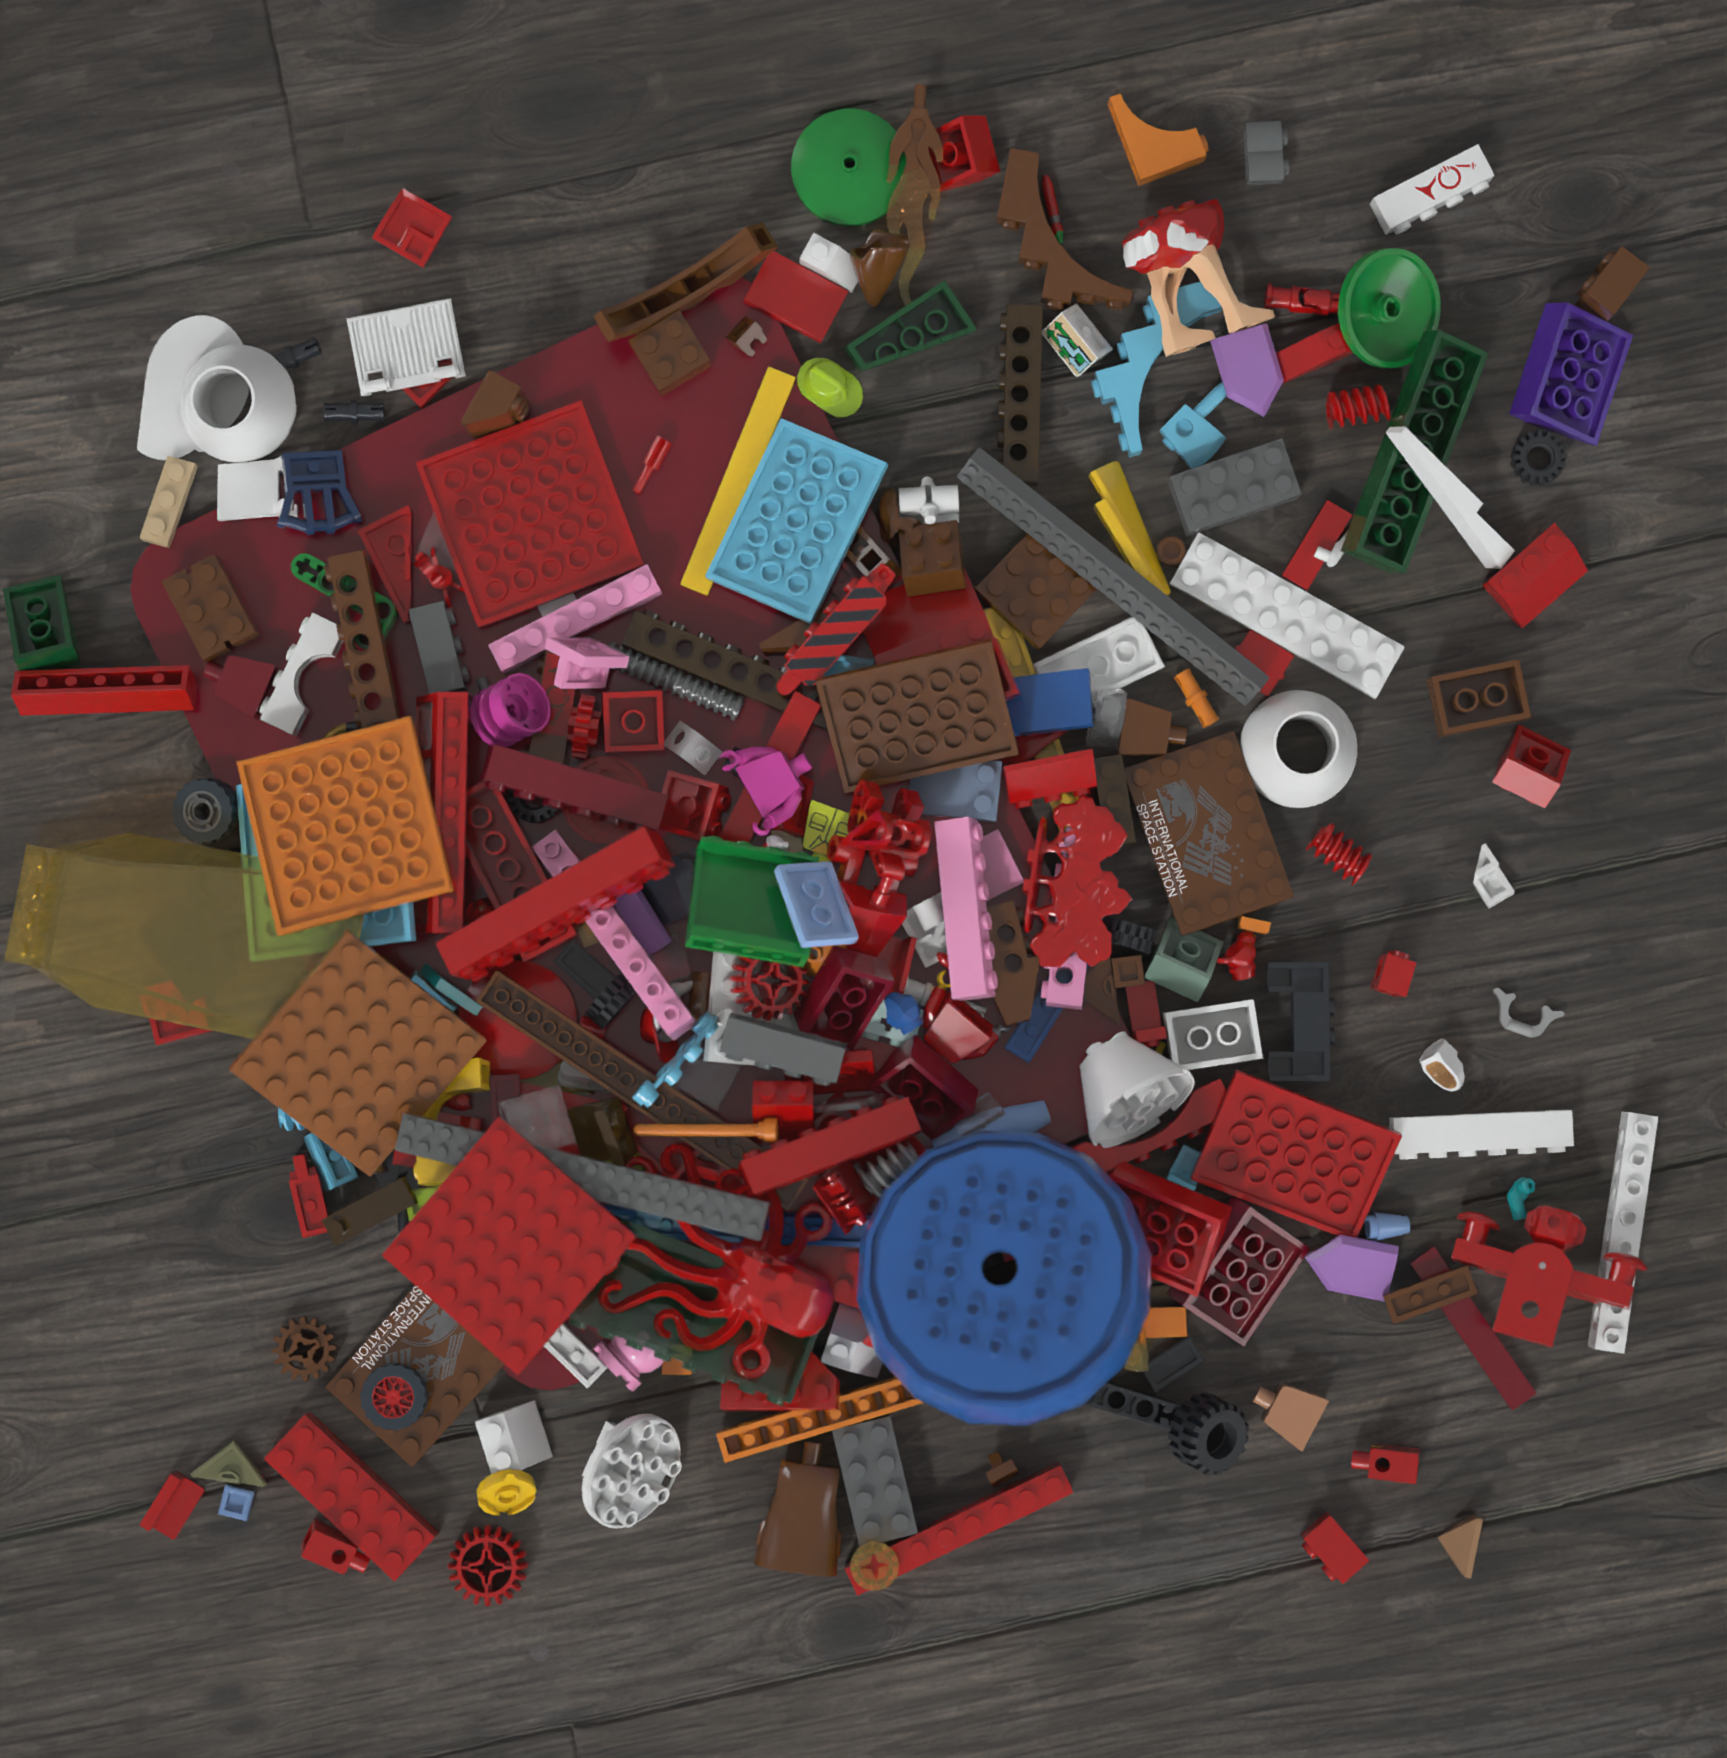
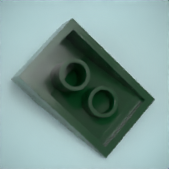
M61 575L3 588L13 657L19 671L58 670L80 666L78 642Z

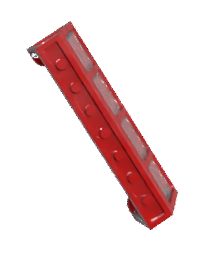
M435 692L416 697L415 731L454 888L452 892L413 902L416 934H453L469 925L466 918L467 909L464 908L468 725L472 723L470 706L474 697L468 692Z

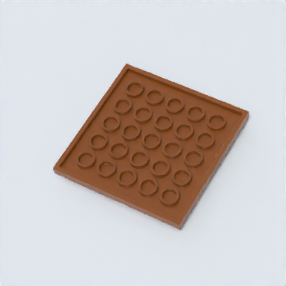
M347 929L230 1065L229 1069L233 1074L368 1176H371L394 1150L403 1113L423 1116L487 1040L477 1030Z

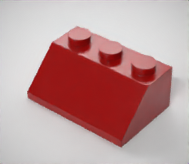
M1554 523L1482 586L1518 627L1523 629L1588 570L1574 544Z
M1092 749L1007 765L1001 770L1008 805L1015 804L1016 809L1033 806L1032 800L1044 798L1045 803L1062 800V794L1072 792L1074 797H1080L1082 794L1090 795V789L1097 786Z

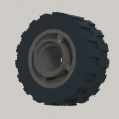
M212 778L195 779L191 783L183 785V788L176 793V799L173 800L172 816H174L175 827H178L179 833L182 836H186L187 840L191 842L196 841L198 844L217 843L231 836L235 828L239 826L237 794L228 783ZM205 804H207L210 808V815L208 818L204 815L203 812Z

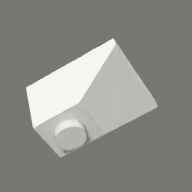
M842 1303L839 1304L821 1361L849 1372L877 1378L882 1361L876 1356L874 1348L862 1343L868 1331L860 1309Z

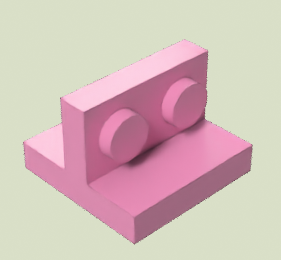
M547 637L545 644L546 650L560 656L554 685L561 689L605 688L609 669L627 668L630 657L591 637Z

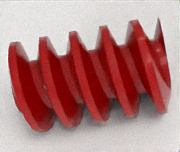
M1380 384L1374 386L1373 392L1369 386H1364L1361 393L1358 388H1352L1350 396L1346 390H1340L1338 397L1334 391L1329 392L1327 395L1326 418L1330 429L1333 427L1334 420H1337L1340 428L1344 427L1346 418L1349 419L1352 426H1355L1356 419L1359 416L1363 424H1367L1368 415H1372L1374 421L1379 422L1380 413L1384 414L1386 420H1390L1389 400Z
M1331 823L1319 830L1305 850L1307 851L1315 846L1314 857L1317 858L1325 854L1323 864L1327 865L1334 861L1335 864L1332 871L1335 873L1343 868L1342 879L1345 880L1353 876L1351 884L1353 886L1368 868L1372 854L1367 853L1361 857L1363 847L1359 845L1351 849L1354 840L1349 838L1342 842L1344 832L1339 831L1333 835L1335 825Z

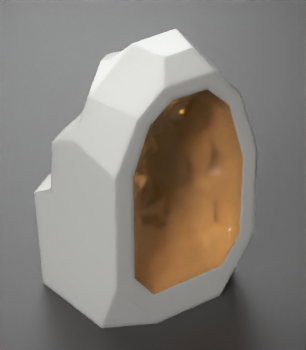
M1443 1038L1432 1043L1419 1059L1423 1071L1441 1088L1451 1092L1459 1090L1464 1083L1465 1075L1463 1064L1457 1057V1051Z

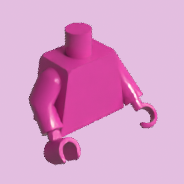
M750 747L736 752L727 750L718 757V759L727 757L730 760L731 764L722 768L724 771H729L736 765H739L735 769L762 817L765 818V821L762 822L765 831L760 830L757 827V823H753L754 832L761 836L767 835L770 828L778 826L794 815L802 799L801 792L805 789L799 776L813 768L804 753L790 761L785 752L777 751L773 747Z

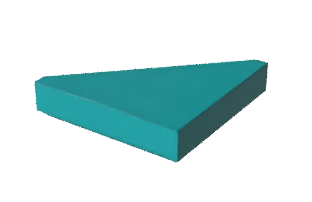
M425 963L421 968V975L437 990L473 1015H477L483 1008L429 964Z

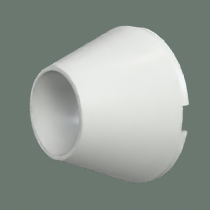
M248 345L222 346L202 356L188 372L180 394L181 418L191 439L207 454L233 463L258 460L275 451L289 435L297 412L295 387L287 370L269 353ZM240 374L247 381L251 390V408L247 416L239 424L230 428H222L212 416L210 409L211 395L221 380L231 375Z
M1286 691L1266 699L1248 717L1240 736L1239 746L1255 789L1269 801L1285 807L1306 808L1329 800L1346 785L1356 764L1357 739L1349 718L1332 700L1311 691ZM1292 720L1307 721L1315 725L1323 733L1327 743V756L1324 764L1317 772L1311 774L1298 773L1289 769L1281 761L1276 748L1278 732L1284 723Z

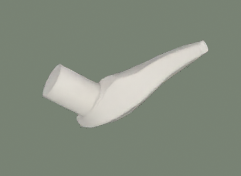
M1347 532L1340 541L1335 543L1332 551L1318 546L1314 557L1327 562L1328 567L1336 565L1344 554L1341 552V548Z

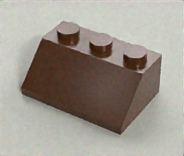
M489 370L464 414L461 424L470 437L474 439L485 437L514 426L518 422H524L530 411L528 406L529 400L521 386Z

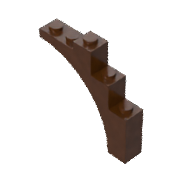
M1010 148L996 223L1002 224L1001 227L1006 230L1018 231L1019 228L1025 229L1018 263H1022L1024 268L1034 271H1040L1041 267L1047 268L1040 303H1045L1046 308L1061 311L1063 307L1069 308L1071 297H1075L1077 302L1093 305L1094 301L1106 303V307L1113 310H1123V307L1129 308L1133 290L1110 284L1089 273L1073 260L1057 241L1046 221L1039 197L1037 178L1039 153Z
M763 222L746 226L712 253L674 277L629 300L600 310L593 317L608 342L633 334L638 335L678 310L682 312L695 308L716 289L733 285L778 248Z

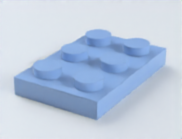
M831 861L782 864L777 866L774 873L801 948L854 944L859 936Z

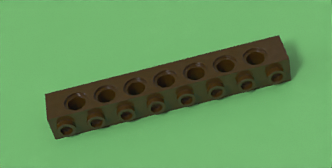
M644 609L643 613L635 611L622 641V645L626 648H631L635 652H641L642 655H648L654 660L657 659L659 662L667 663L678 670H683L695 677L709 681L719 687L784 713L790 700L785 695L779 694L776 683L787 668L784 666H780L779 670L768 666L769 660L754 654L752 659L741 655L742 649L728 643L725 644V647L714 644L715 638L702 632H698L697 636L686 632L688 627L671 620L670 625L659 621L660 615ZM655 630H662L666 633V639L660 645L650 642V635ZM683 641L693 644V651L688 656H681L677 653V647ZM712 652L719 654L721 657L720 664L714 668L704 664L706 655ZM737 664H744L748 668V674L742 679H736L731 674L732 668ZM765 675L774 677L776 680L775 686L771 690L761 689L759 687L761 677ZM801 682L797 686L807 697L813 700L820 698L816 684L806 686ZM818 713L812 725L828 731L824 713Z

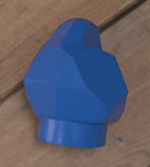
M891 992L885 997L884 1004L887 1010V1023L896 1030L900 1029L903 1035L910 1033L923 1023L919 1016V1003L913 996Z

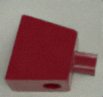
M229 655L224 666L209 660L204 669L203 677L217 682L213 690L215 695L248 716L259 720L261 715L259 712L265 698L269 696L273 687V681L280 668L269 663Z

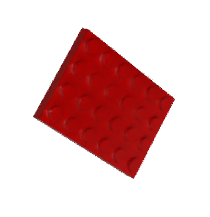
M1236 1069L1190 1174V1179L1331 1234L1358 1237L1402 1135L1395 1130Z

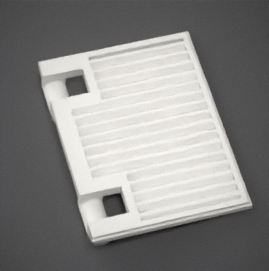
M451 298L347 318L361 396L372 395V392L382 390L389 392L440 382L444 378H461L466 376ZM452 359L453 365L438 367V361ZM382 372V379L369 381V374Z

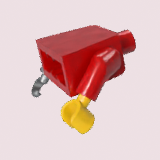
M942 970L936 977L939 984L938 987L933 988L924 1005L922 1016L923 1039L937 1054L943 1055L951 1063H957L961 1059L970 1060L983 1057L1002 1037L1001 1031L1007 1032L1012 1026L1004 1028L997 1024L996 1027H993L989 1021L965 1001L952 999L951 990L948 994L946 992L947 987H951L950 983L945 984L942 980L946 970Z

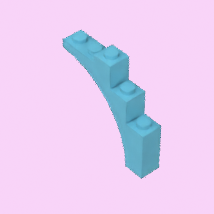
M1201 281L1179 287L1177 311L1180 322L1184 326L1189 327L1202 318L1222 311L1218 300L1203 287ZM1151 295L1148 296L1146 300L1147 305L1143 306L1146 322H1152V325L1122 333L1121 342L1117 343L1121 361L1126 360L1127 363L1096 371L1094 375L1095 380L1091 381L1095 398L1100 397L1102 404L1114 402V405L1110 406L1114 423H1120L1122 433L1118 434L1119 443L1122 451L1127 450L1129 458L1140 455L1143 450L1139 433V402L1143 384L1150 367L1163 350L1160 315L1151 299Z

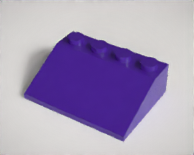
M1568 302L1546 303L1509 414L1531 425L1592 446H1597L1633 335Z

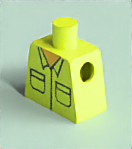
M811 800L802 848L813 852L812 856L819 857V862H829L827 858L829 840L833 835L846 837L849 834L847 830L849 813Z

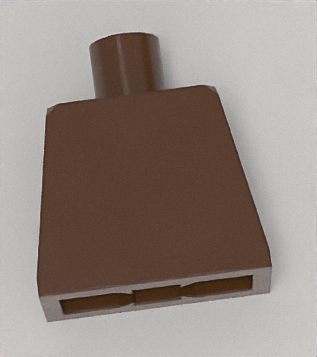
M1126 698L1123 706L1117 755L1122 754V757L1165 755L1168 743L1185 745L1187 727L1171 725L1172 712Z

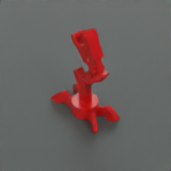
M434 546L430 549L433 562L427 554L421 551L415 556L417 562H414L412 565L420 568L423 574L429 578V582L434 588L443 590L448 608L453 607L447 588L453 586L464 592L463 587L453 582L454 578L451 570L440 566Z

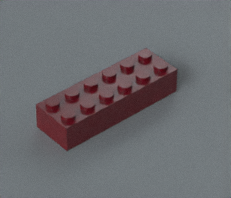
M495 744L488 747L479 778L480 781L486 782L484 788L497 792H505L506 788L514 790L513 796L529 801H534V797L542 798V805L556 809H563V806L566 805L572 807L571 813L592 817L593 813L600 815L599 821L615 826H620L621 822L629 824L628 830L636 831L643 826L651 830H658L668 797L666 794Z

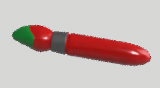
M1045 174L1042 177V190L1051 230L1061 245L1063 243L1064 229L1060 224L1061 220L1052 180Z

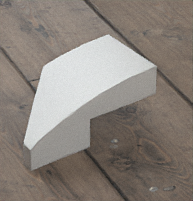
M1485 843L1481 846L1473 884L1490 909L1512 896L1515 891L1500 870L1498 861Z

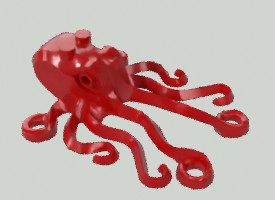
M682 1144L666 1146L660 1157L662 1170L668 1175L673 1174L675 1168L670 1163V1157L673 1154L679 1153L683 1157L688 1182L702 1185L691 1151ZM639 1155L633 1156L623 1165L630 1168L640 1165L645 1168L646 1172L658 1174L657 1168L651 1160ZM733 1168L725 1169L720 1173L717 1178V1188L719 1190L743 1196L749 1195L745 1184L735 1189H729L726 1185L727 1179L731 1177L742 1178L740 1170ZM775 1191L760 1196L765 1201L771 1202L769 1208V1230H764L763 1238L760 1241L744 1237L741 1242L732 1244L705 1232L698 1225L676 1220L692 1242L722 1258L725 1265L718 1269H709L687 1264L672 1258L651 1242L636 1238L627 1249L643 1252L662 1268L681 1278L717 1288V1298L710 1302L703 1301L679 1284L663 1282L645 1288L618 1303H611L608 1298L609 1293L612 1290H621L623 1288L621 1281L611 1280L604 1283L600 1288L598 1295L599 1303L607 1312L621 1313L648 1300L667 1296L674 1298L697 1315L728 1319L727 1323L715 1333L699 1338L690 1332L679 1311L670 1308L663 1309L656 1314L654 1329L661 1337L665 1339L671 1337V1332L663 1327V1320L672 1318L681 1341L684 1345L696 1351L712 1350L724 1344L748 1320L753 1326L751 1337L736 1346L732 1360L735 1371L740 1376L747 1379H756L768 1371L772 1361L770 1351L765 1343H763L769 1324L787 1333L804 1338L818 1334L826 1323L834 1301L832 1288L826 1279L797 1264V1260L808 1242L819 1241L829 1235L833 1228V1217L826 1206L818 1202H809L800 1207L794 1217L796 1237L792 1244L788 1246L781 1245L784 1218L781 1201ZM811 1212H816L822 1217L823 1223L818 1230H808L804 1225L805 1216ZM621 1256L605 1275L610 1274L618 1267ZM752 1349L757 1351L760 1356V1364L754 1369L746 1367L742 1359L743 1353Z

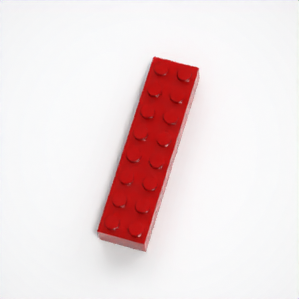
M643 826L435 944L451 975L475 982L486 977L489 974L488 970L495 966L503 967L514 961L513 956L522 951L527 953L535 950L540 946L539 942L547 937L551 939L560 936L566 931L565 927L574 922L575 924H580L590 919L593 911L599 908L604 910L615 905L618 902V897L626 893L627 895H632L640 891L644 887L643 883L652 878L656 881L667 876L670 873L669 869L676 865L661 835Z

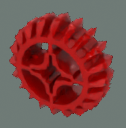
M737 956L741 964H733L731 966L733 970L737 971V975L729 977L730 981L736 982V986L732 987L730 991L731 993H739L734 1002L736 1004L744 1003L742 1008L744 1013L752 1011V1018L759 1019L762 1016L764 1021H771L772 1017L775 1020H781L783 1013L785 1015L793 1014L792 1006H801L798 996L805 997L807 995L804 990H801L802 985L810 983L808 980L802 979V975L809 971L807 968L783 964L787 971V977L781 973L780 963L764 961L761 962L760 970L756 974L751 975L754 966L760 960ZM771 977L772 979H778L779 982L769 984L759 981V979ZM751 984L758 988L759 997L762 998L761 1002L755 997ZM784 986H787L784 995L777 1002H775V999L778 998V993L780 989Z
M490 1524L485 1526L484 1534H482L479 1526L473 1528L474 1537L469 1532H464L462 1536L466 1543L461 1540H456L454 1543L460 1552L452 1550L449 1553L451 1558L457 1560L456 1562H449L447 1565L448 1569L457 1570V1572L449 1576L450 1581L459 1579L460 1582L454 1587L455 1591H460L464 1587L467 1591L464 1593L463 1599L467 1600L473 1594L475 1595L473 1600L475 1605L479 1604L481 1597L485 1598L484 1603L486 1607L491 1605L492 1597L495 1598L498 1605L503 1603L502 1594L509 1600L512 1599L514 1595L510 1587L520 1591L522 1586L516 1579L526 1580L527 1574L519 1571V1569H526L529 1566L528 1562L519 1561L520 1558L527 1555V1551L521 1550L517 1552L516 1548L522 1544L521 1540H516L512 1544L509 1541L514 1534L512 1531H509L505 1537L501 1536L502 1526L497 1527L495 1534H492ZM483 1542L482 1556L471 1561H465L467 1551L472 1546ZM493 1543L505 1549L511 1561L499 1558L495 1554ZM487 1555L488 1559L492 1560L491 1563L494 1562L495 1564L489 1576L485 1568L481 1567ZM466 1570L477 1573L481 1577L483 1588L474 1584L469 1579ZM512 1570L511 1576L505 1584L493 1588L494 1575L496 1573Z

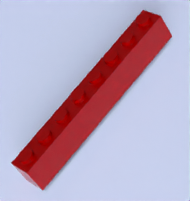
M1060 1462L1054 1463L918 1528L917 1534L897 1538L845 1563V1571L858 1596L1074 1492Z

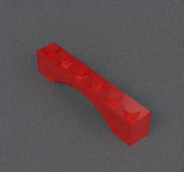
M1217 1078L1192 1090L1175 1118L1148 1138L1108 1148H1103L1102 1145L1095 1146L1093 1143L1084 1141L1071 1148L1092 1157L1110 1177L1123 1161L1127 1163L1133 1160L1135 1164L1150 1158L1149 1152L1160 1147L1161 1151H1165L1178 1144L1176 1139L1186 1134L1188 1139L1205 1132L1203 1126L1214 1121L1225 1096L1226 1089L1221 1079Z

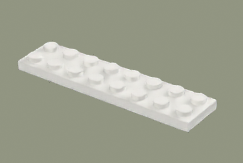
M1199 532L1169 584L1374 699L1377 698L1404 649L1403 645Z

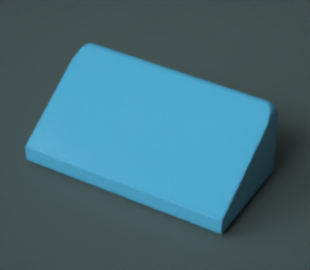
M313 1133L304 1136V1141L326 1191L359 1178L354 1164Z

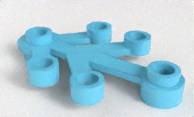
M709 1012L704 1013L691 1029L695 1034L685 1041L676 1051V1056L656 1074L658 1079L653 1084L646 1080L635 1091L632 1098L640 1106L644 1104L646 1107H649L659 1096L656 1089L663 1081L672 1086L681 1077L683 1072L679 1067L685 1059L690 1063L697 1059L703 1051L699 1046L704 1037L706 1039L711 1037L719 1027L716 1024L718 1016L715 1014L712 1016Z

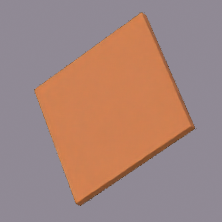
M411 716L236 761L277 936L299 932L454 891Z

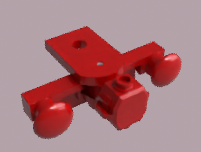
M1540 1205L1535 1210L1528 1212L1524 1228L1534 1243L1521 1247L1514 1253L1486 1246L1490 1230H1500L1499 1224L1493 1218L1472 1211L1462 1212L1456 1217L1466 1223L1462 1238L1456 1239L1451 1257L1452 1260L1483 1269L1485 1273L1507 1279L1493 1331L1553 1348L1567 1296L1595 1304L1601 1302L1629 1310L1634 1294L1633 1282L1636 1271H1647V1266L1641 1259L1624 1252H1609L1603 1256L1604 1260L1612 1263L1608 1279L1574 1270L1565 1254L1576 1246L1583 1244L1587 1228L1581 1222L1578 1215L1569 1211ZM1527 1302L1536 1303L1539 1306L1538 1315L1534 1318L1525 1317L1522 1314L1524 1304Z

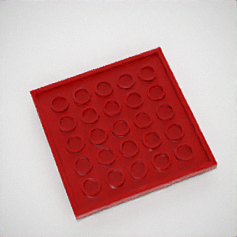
M582 400L416 462L479 629L644 566Z
M498 1117L385 1250L382 1256L516 1375H520L632 1244L637 1235L505 1119Z

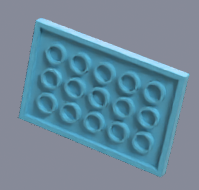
M781 418L705 577L710 581L812 624L879 487L888 464Z

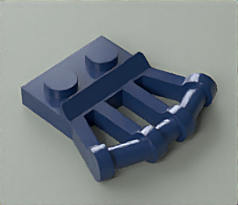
M342 450L282 454L284 490L286 494L277 521V527L284 529L287 526L305 532L306 535H314L317 531H326V534H334L335 530L350 523L355 525L362 522L361 514L346 488ZM331 491H337L347 510L346 513L335 518ZM311 492H322L325 519L314 520ZM294 493H301L304 519L288 515Z

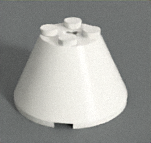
M1125 1031L1119 1032L1104 1044L1101 1042L1092 1044L1086 1050L1088 1056L1079 1066L1089 1138L1095 1146L1098 1145L1097 1143H1100L1103 1148L1114 1147L1131 1141L1160 1124L1161 1121L1158 1117L1169 1108L1176 1111L1190 1095L1195 1083L1194 1077L1187 1069L1132 1039Z

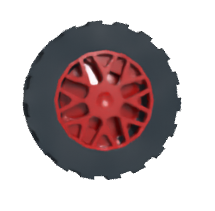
M401 1363L387 1364L371 1372L367 1380L364 1381L362 1392H360V1398L362 1399L361 1407L364 1409L367 1419H370L375 1426L393 1431L409 1427L417 1422L427 1407V1396H429L426 1382L421 1378V1374L413 1370L411 1366L402 1365Z

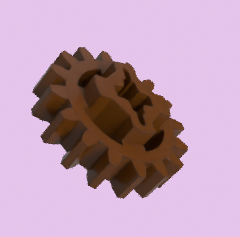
M302 1316L300 1324L293 1318L289 1320L290 1328L284 1325L281 1326L279 1330L283 1335L273 1338L276 1343H279L278 1347L271 1349L272 1353H279V1358L274 1363H283L284 1367L281 1373L284 1374L291 1371L292 1380H295L300 1374L302 1375L303 1382H307L311 1373L317 1379L321 1377L319 1369L325 1372L329 1371L330 1367L326 1362H334L336 1360V1357L330 1354L331 1351L338 1348V1345L330 1343V1340L335 1337V1333L327 1335L325 1331L328 1328V1324L326 1323L321 1327L317 1326L318 1318L316 1317L308 1323L307 1317ZM303 1329L314 1331L319 1336L316 1338L309 1336ZM291 1335L293 1342L290 1350L286 1351V1342ZM302 1343L304 1345L316 1343L307 1352L308 1355L305 1352L294 1354L302 1346ZM324 1346L323 1357L318 1363V1350ZM291 1361L302 1362L306 1368L297 1367Z

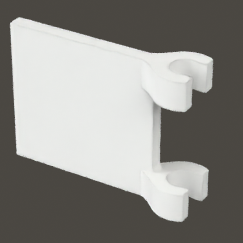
M281 456L272 460L218 465V521L279 517L284 499L280 500V473L283 474ZM292 500L288 515L298 517V505H294V500Z

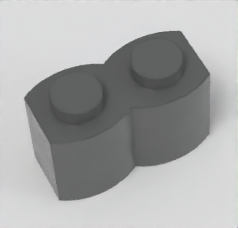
M1281 121L1245 123L1243 136L1247 186L1282 184L1284 176L1289 175L1288 158H1283L1282 147L1287 146V129H1282Z

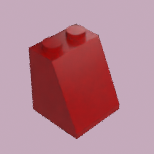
M753 1081V1124H758L759 1121H764L765 1118H777L779 1126L778 1141L785 1138L789 1142L799 1139V1133L814 1128L813 1081ZM753 1136V1141L763 1148H771V1144L775 1143L764 1142V1139H758V1136Z

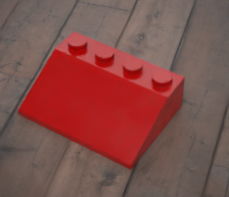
M966 570L965 589L908 597L905 585L903 584L884 592L886 595V606L862 631L876 665L995 638Z
M1123 1161L1111 1174L1110 1178L1126 1193L1133 1203L1152 1253L1151 1278L1198 1297L1225 1233L1233 1207Z

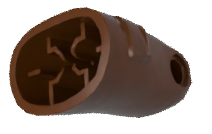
M804 1441L802 1461L780 1460L776 1490L767 1516L758 1526L759 1530L755 1541L757 1548L753 1564L784 1572L826 1577L837 1576L838 1557L841 1556L842 1534L838 1529L836 1509L840 1467L819 1464L822 1443Z

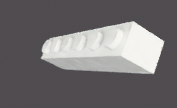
M1572 1110L1389 1118L1390 1129L1400 1132L1402 1135L1395 1154H1399V1159H1417V1153H1429V1158L1447 1157V1152L1458 1151L1459 1157L1477 1156L1476 1150H1488V1155H1506V1149H1518V1154L1536 1153V1148L1547 1147L1548 1153L1566 1152L1565 1146H1574Z

